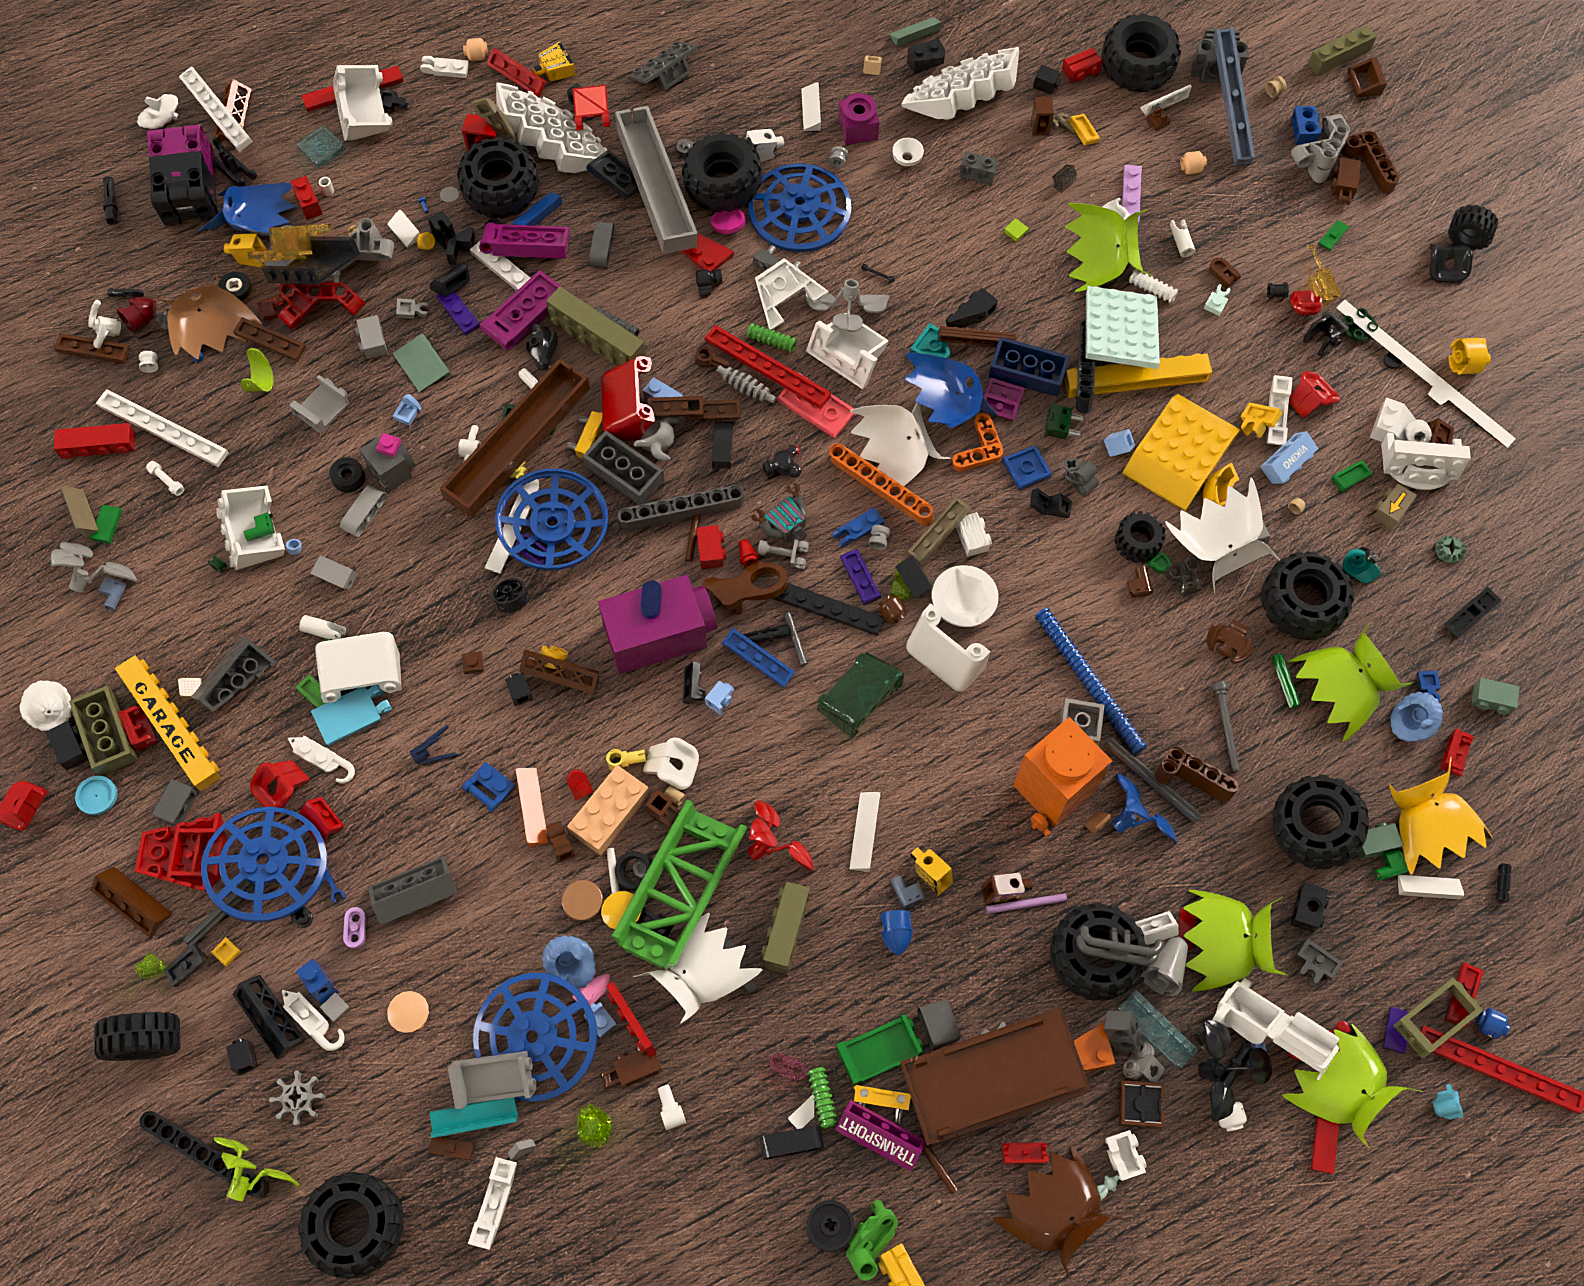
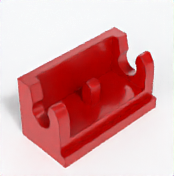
M136 705L118 712L129 741L137 751L158 743L151 723L142 708L139 709V706Z
M1456 728L1449 735L1439 769L1448 772L1450 757H1452L1450 773L1461 777L1474 737Z
M1002 1143L1003 1165H1046L1049 1163V1157L1046 1154L1047 1143Z

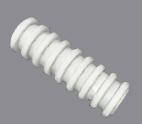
M1137 269L1133 271L1129 279L1130 284L1134 283V286L1138 285L1140 289L1144 288V291L1148 290L1150 294L1154 293V296L1158 295V298H1164V301L1168 300V303L1174 301L1178 289L1174 290L1172 286L1168 287V284L1164 285L1163 281L1158 282L1157 278L1153 279V276L1149 277L1148 274H1143L1144 272H1139Z

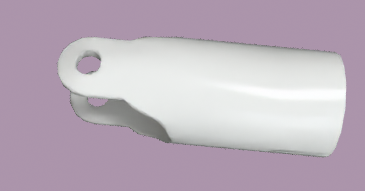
M1171 220L1170 227L1180 256L1189 257L1193 255L1195 248L1185 220H1181L1182 229L1176 227L1174 220Z
M308 615L302 617L299 626L302 632L327 639H341V635L346 634L345 627Z

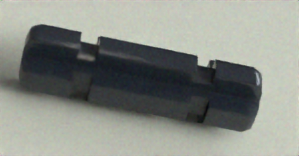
M1501 863L1499 865L1498 872L1500 875H1498L1497 891L1499 892L1496 895V900L1501 903L1509 901L1508 891H1510L1511 881L1509 873H1511L1512 868L1510 864Z

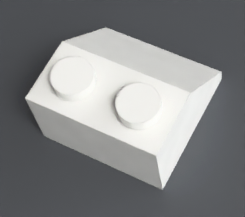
M1386 398L1379 409L1370 438L1383 442L1387 433H1394V440L1408 441L1405 434L1406 427L1416 419L1405 404Z

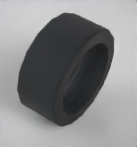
M630 851L618 859L615 866V876L620 885L636 891L641 881L636 883L628 881L624 873L625 867L629 861L639 859L644 862L647 872L652 859L644 853Z

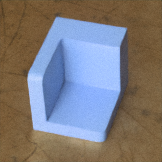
M1130 429L1110 434L1104 439L1110 457L1130 452L1135 447Z

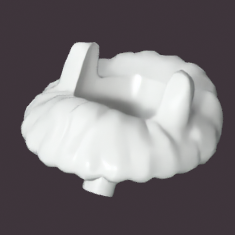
M164 94L158 99L146 97L145 103L149 107L140 113L137 123L143 128L158 129L163 127L164 124L169 123L172 119L176 120L178 115L175 113L178 106L177 96Z
M40 680L31 684L24 691L19 706L22 718L33 728L47 731L71 718L72 709L69 703L71 697L67 693V689L61 684Z

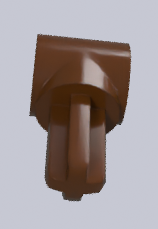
M700 346L697 349L695 363L698 366L709 367L712 365L717 368L722 366L727 369L729 365L728 360L714 355L715 352L708 346ZM705 354L708 358L702 359L699 355Z

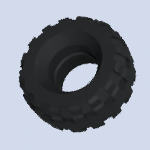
M1140 13V15L1132 14L1128 15L1125 19H1120L1108 31L1102 49V65L1107 76L1112 81L1114 80L1116 85L1121 88H1128L1129 91L1135 92V90H1140L1141 92H1148L1152 88L1155 90L1172 78L1178 66L1181 54L1178 34L1174 29L1172 30L1171 25L1167 21L1164 22L1155 15L1149 16ZM1142 52L1147 54L1151 58H1138L1131 55L1130 53Z
M717 133L712 136L711 134L707 135L702 140H697L688 149L684 157V164H682V176L685 189L695 203L706 210L712 209L713 212L725 210L729 212L734 211L738 207L742 208L747 205L748 200L752 201L756 196L762 183V166L757 150L754 149L748 140L743 137L740 138L733 133H730V135ZM720 172L734 173L728 177L723 178L712 177L713 175Z
M495 137V139L489 140L487 138L479 144H473L469 152L466 151L462 156L457 169L458 184L465 202L479 214L484 213V215L490 218L495 216L507 218L508 215L520 213L522 208H527L531 204L538 191L539 178L534 158L531 157L530 152L525 147L512 139L504 140L503 137ZM497 170L511 172L509 176L498 181L484 178L485 175Z
M1307 551L1305 554L1302 552L1292 553L1287 558L1279 560L1268 573L1261 590L1262 607L1267 611L1266 616L1271 623L1274 622L1280 632L1284 633L1285 631L1291 634L1290 637L1300 639L1302 637L1305 640H1317L1318 637L1325 638L1343 624L1352 609L1354 592L1351 588V579L1349 575L1344 574V568L1339 563L1335 564L1331 561V557L1325 554L1319 556L1317 552ZM1307 582L1316 586L1324 597V604L1309 605L1304 603L1296 596L1293 584Z
M1319 774L1317 777L1308 775L1301 777L1297 782L1290 783L1283 793L1279 795L1273 810V832L1281 850H1284L1294 862L1298 861L1304 864V867L1311 869L1317 867L1325 870L1348 863L1350 859L1354 856L1356 857L1361 851L1369 830L1368 808L1365 801L1361 799L1360 793L1354 787L1345 784L1346 781L1339 778H1329L1328 775ZM1312 806H1326L1338 814L1340 826L1335 832L1327 835L1314 834L1302 825L1301 815Z
M1102 903L1081 905L1069 912L1059 922L1050 943L1051 965L1061 984L1066 985L1073 994L1083 996L1087 1000L1092 1001L1111 1000L1130 990L1141 977L1146 965L1116 960L1115 964L1109 968L1095 967L1083 957L1077 946L1076 938L1078 935H1081L1080 928L1082 926L1088 927L1089 934L1099 933L1110 938V930L1113 927L1117 928L1118 942L1122 943L1124 930H1130V944L1147 947L1144 933L1141 927H1138L1134 922L1135 919L1130 914H1125L1119 910V907L1103 905ZM1128 953V954H1132V955L1147 957L1146 955H1140V954H1135V953Z
M348 1172L325 1180L321 1186L316 1187L309 1195L310 1198L306 1205H303L300 1213L301 1220L300 1224H298V1235H300V1246L303 1253L318 1270L337 1278H360L379 1270L394 1255L399 1247L400 1238L403 1236L404 1214L397 1195L385 1182L365 1173ZM349 1203L360 1204L369 1214L368 1231L359 1243L353 1246H342L332 1236L331 1225L333 1218L343 1206Z

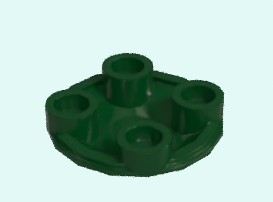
M1359 308L1357 315L1360 318L1367 317L1371 320L1367 328L1373 332L1377 330L1378 324L1365 308ZM1344 315L1342 321L1349 327L1345 335L1352 340L1362 342L1372 338L1353 322L1354 320L1351 316ZM1374 324L1376 329H1371L1369 325Z

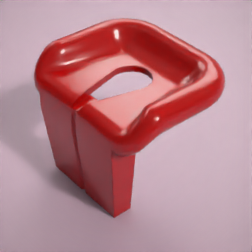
M1314 371L1303 372L1300 376V384L1289 396V404L1302 418H1306L1320 405L1337 404L1340 402L1338 393ZM1317 386L1322 391L1316 390L1314 387Z
M293 760L273 764L266 762L259 765L250 781V790L263 807L285 808L294 793V789L308 783L310 778ZM276 779L278 782L275 794L272 795L268 790V786Z
M27 781L14 783L0 803V822L19 831L25 830L45 798L46 789Z

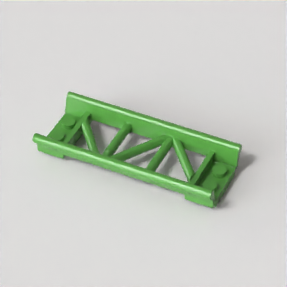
M686 800L611 936L616 940L618 946L623 948L624 951L660 968L669 969L670 966L675 967L747 827L739 825L734 829L697 812L693 803L690 800ZM684 832L705 841L676 848ZM715 847L725 850L713 874L675 857ZM673 865L695 874L708 882L697 903ZM664 868L668 871L687 904L653 889ZM648 897L659 900L685 913L646 923H635ZM687 922L677 942L651 931L652 929Z

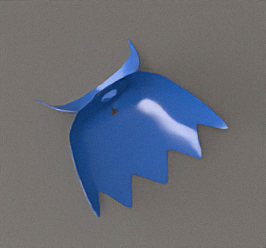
M291 183L229 187L217 194L218 196H224L222 211L199 229L197 233L205 229L215 231L228 222L233 229L245 233H255L259 236L282 235L271 228L289 223L287 219L281 217L278 213L295 208L293 204L281 198L292 188Z
M905 353L909 361L916 367L905 378V381L922 389L915 402L934 410L928 419L929 422L948 424L947 428H951L969 420L978 411L999 417L984 399L980 378L973 368L965 365L966 361L962 360L960 363L929 354ZM967 377L973 379V386L971 388H968L966 385Z

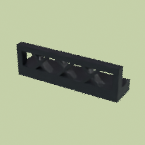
M261 975L239 983L232 995L277 1060L283 1058L290 1048L304 1042V1037ZM257 983L261 988V992L253 990L250 985ZM262 1000L270 1001L272 1009L265 1007ZM273 1017H280L284 1021L283 1025L276 1023ZM285 1032L292 1034L295 1040L289 1042L285 1037Z

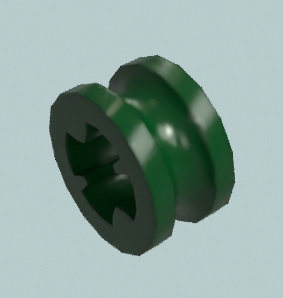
M213 555V560H209L208 564L217 572L222 573V569L226 568L227 564L219 557Z

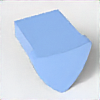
M406 394L393 414V418L410 426L422 408L412 395Z

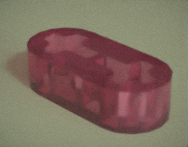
M775 1053L770 1057L769 1065L773 1072L795 1082H801L806 1078L807 1067L801 1061L783 1053ZM782 1058V1063L788 1066L787 1068L783 1066L776 1068L773 1060ZM800 1066L804 1074H799L798 1077H795L794 1071L789 1068L797 1069Z

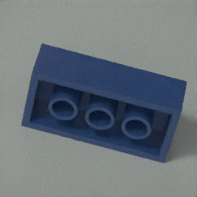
M1000 337L988 378H994L1058 397L1070 356Z

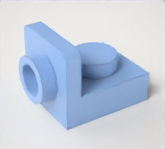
M600 1002L597 1005L593 1003L590 1006L597 1022L598 1036L602 1038L617 1024Z

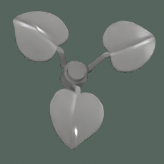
M848 279L845 281L844 287H841V291L836 299L832 294L828 293L814 303L806 292V301L814 310L828 311L830 307H835L843 294L844 299L848 301L847 314H836L833 317V324L840 330L856 332L861 329L863 321L859 315H850L851 302L857 297L858 305L863 306L865 311L880 313L885 310L889 295L860 296L859 283L856 280Z
M61 542L60 549H55L51 553L52 567H74L69 588L76 592H84L87 583L91 584L92 580L102 570L110 575L137 582V578L128 567L113 562H107L106 566L101 565L89 578V573L82 570L81 567L84 566L83 557L92 558L93 552L84 545Z

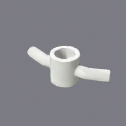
M477 425L471 427L468 440L460 439L458 452L459 457H464V461L481 444L480 441L475 440L479 429Z

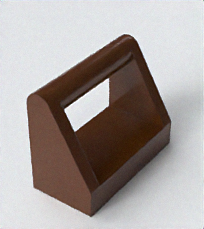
M1377 57L1369 58L1348 68V73L1358 98L1382 95L1387 83ZM1367 72L1371 86L1362 89L1356 73Z

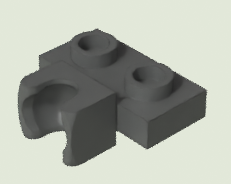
M1308 938L1296 954V957L1304 962L1297 971L1296 976L1301 977L1306 972L1311 975L1309 985L1313 987L1317 985L1322 976L1331 981L1343 962Z

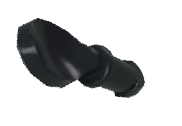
M110 288L107 290V294L111 297H126L129 295L136 298L143 297L144 291L140 289Z

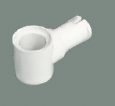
M665 1085L658 1088L663 1106L660 1113L666 1131L686 1124L681 1105L678 1106V1103L674 1101L670 1086Z

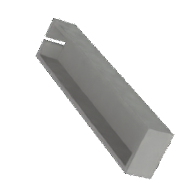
M649 107L633 108V124H631L630 109L615 112V128L662 253L667 254L697 248L698 233Z

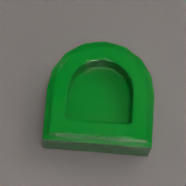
M1161 551L1148 562V565L1155 572L1161 574L1170 569L1171 560Z

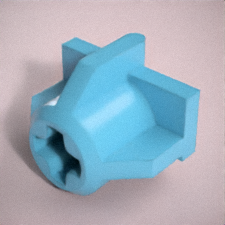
M1451 1084L1446 1085L1447 1090L1438 1092L1433 1099L1434 1110L1439 1117L1447 1119L1463 1118L1458 1092L1453 1090Z

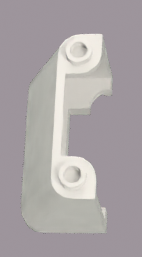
M337 65L333 88L345 141H353L386 132L392 127V118L387 113H384L379 91V85L382 83L383 77L382 72H379L378 65Z
M930 603L923 611L907 641V651L952 689L959 692L965 691L986 669L990 651L979 643L971 644L966 650L936 627L941 621V613Z
M378 632L323 641L315 646L323 703H332L339 700L342 690L378 684L381 690L387 693L402 690L400 653L391 633Z

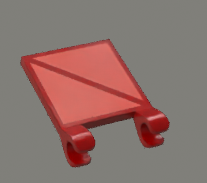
M597 85L573 88L577 131L583 130L582 118L602 116L604 127H610L607 86Z

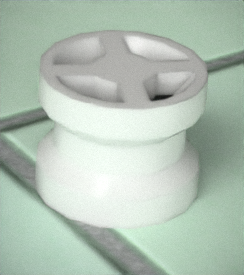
M143 351L139 354V360L141 361L139 369L142 372L152 373L158 370L156 362L158 355L155 352Z

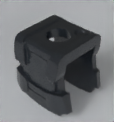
M1328 312L1310 325L1311 327L1304 335L1303 341L1307 343L1313 336L1322 331L1329 337L1317 353L1318 356H1322L1330 348H1336L1341 344V339L1349 327L1335 313ZM1331 325L1336 327L1337 332L1333 331Z

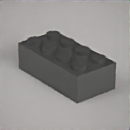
M606 430L582 456L585 468L638 505L644 504L665 481L664 472L660 467Z

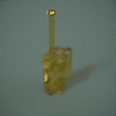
M1309 245V249H1311L1319 266V270L1309 277V282L1316 296L1325 297L1326 301L1339 298L1341 292L1329 268L1325 269L1322 266L1314 245ZM1319 284L1323 285V287H1324V290H1323V291L1321 290V287H1320Z

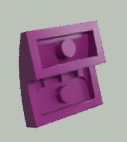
M990 378L984 399L998 416L1014 421L1025 388Z

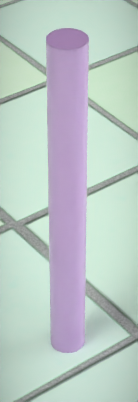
M1066 893L989 905L986 906L987 914L1065 902L1067 901Z

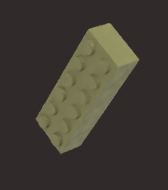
M559 287L546 300L550 322L554 326L561 327L568 335H573L581 344L588 345L596 354L603 355L610 363H615L619 366L638 356L646 357L644 341L562 287Z

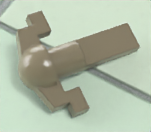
M1064 113L1056 114L1052 122L1054 127L1057 128L1060 124L1074 134L1075 130L1065 120L1069 115Z

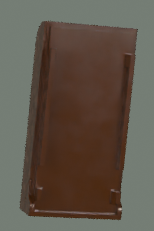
M1061 1007L930 1053L900 1061L926 1144L929 1147L1074 1099L1091 1091Z

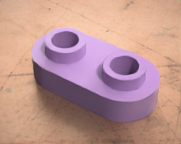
M359 907L350 908L344 917L343 941L351 949L360 948L366 939L367 916ZM354 917H360L359 921L353 922ZM354 936H358L356 942H352Z

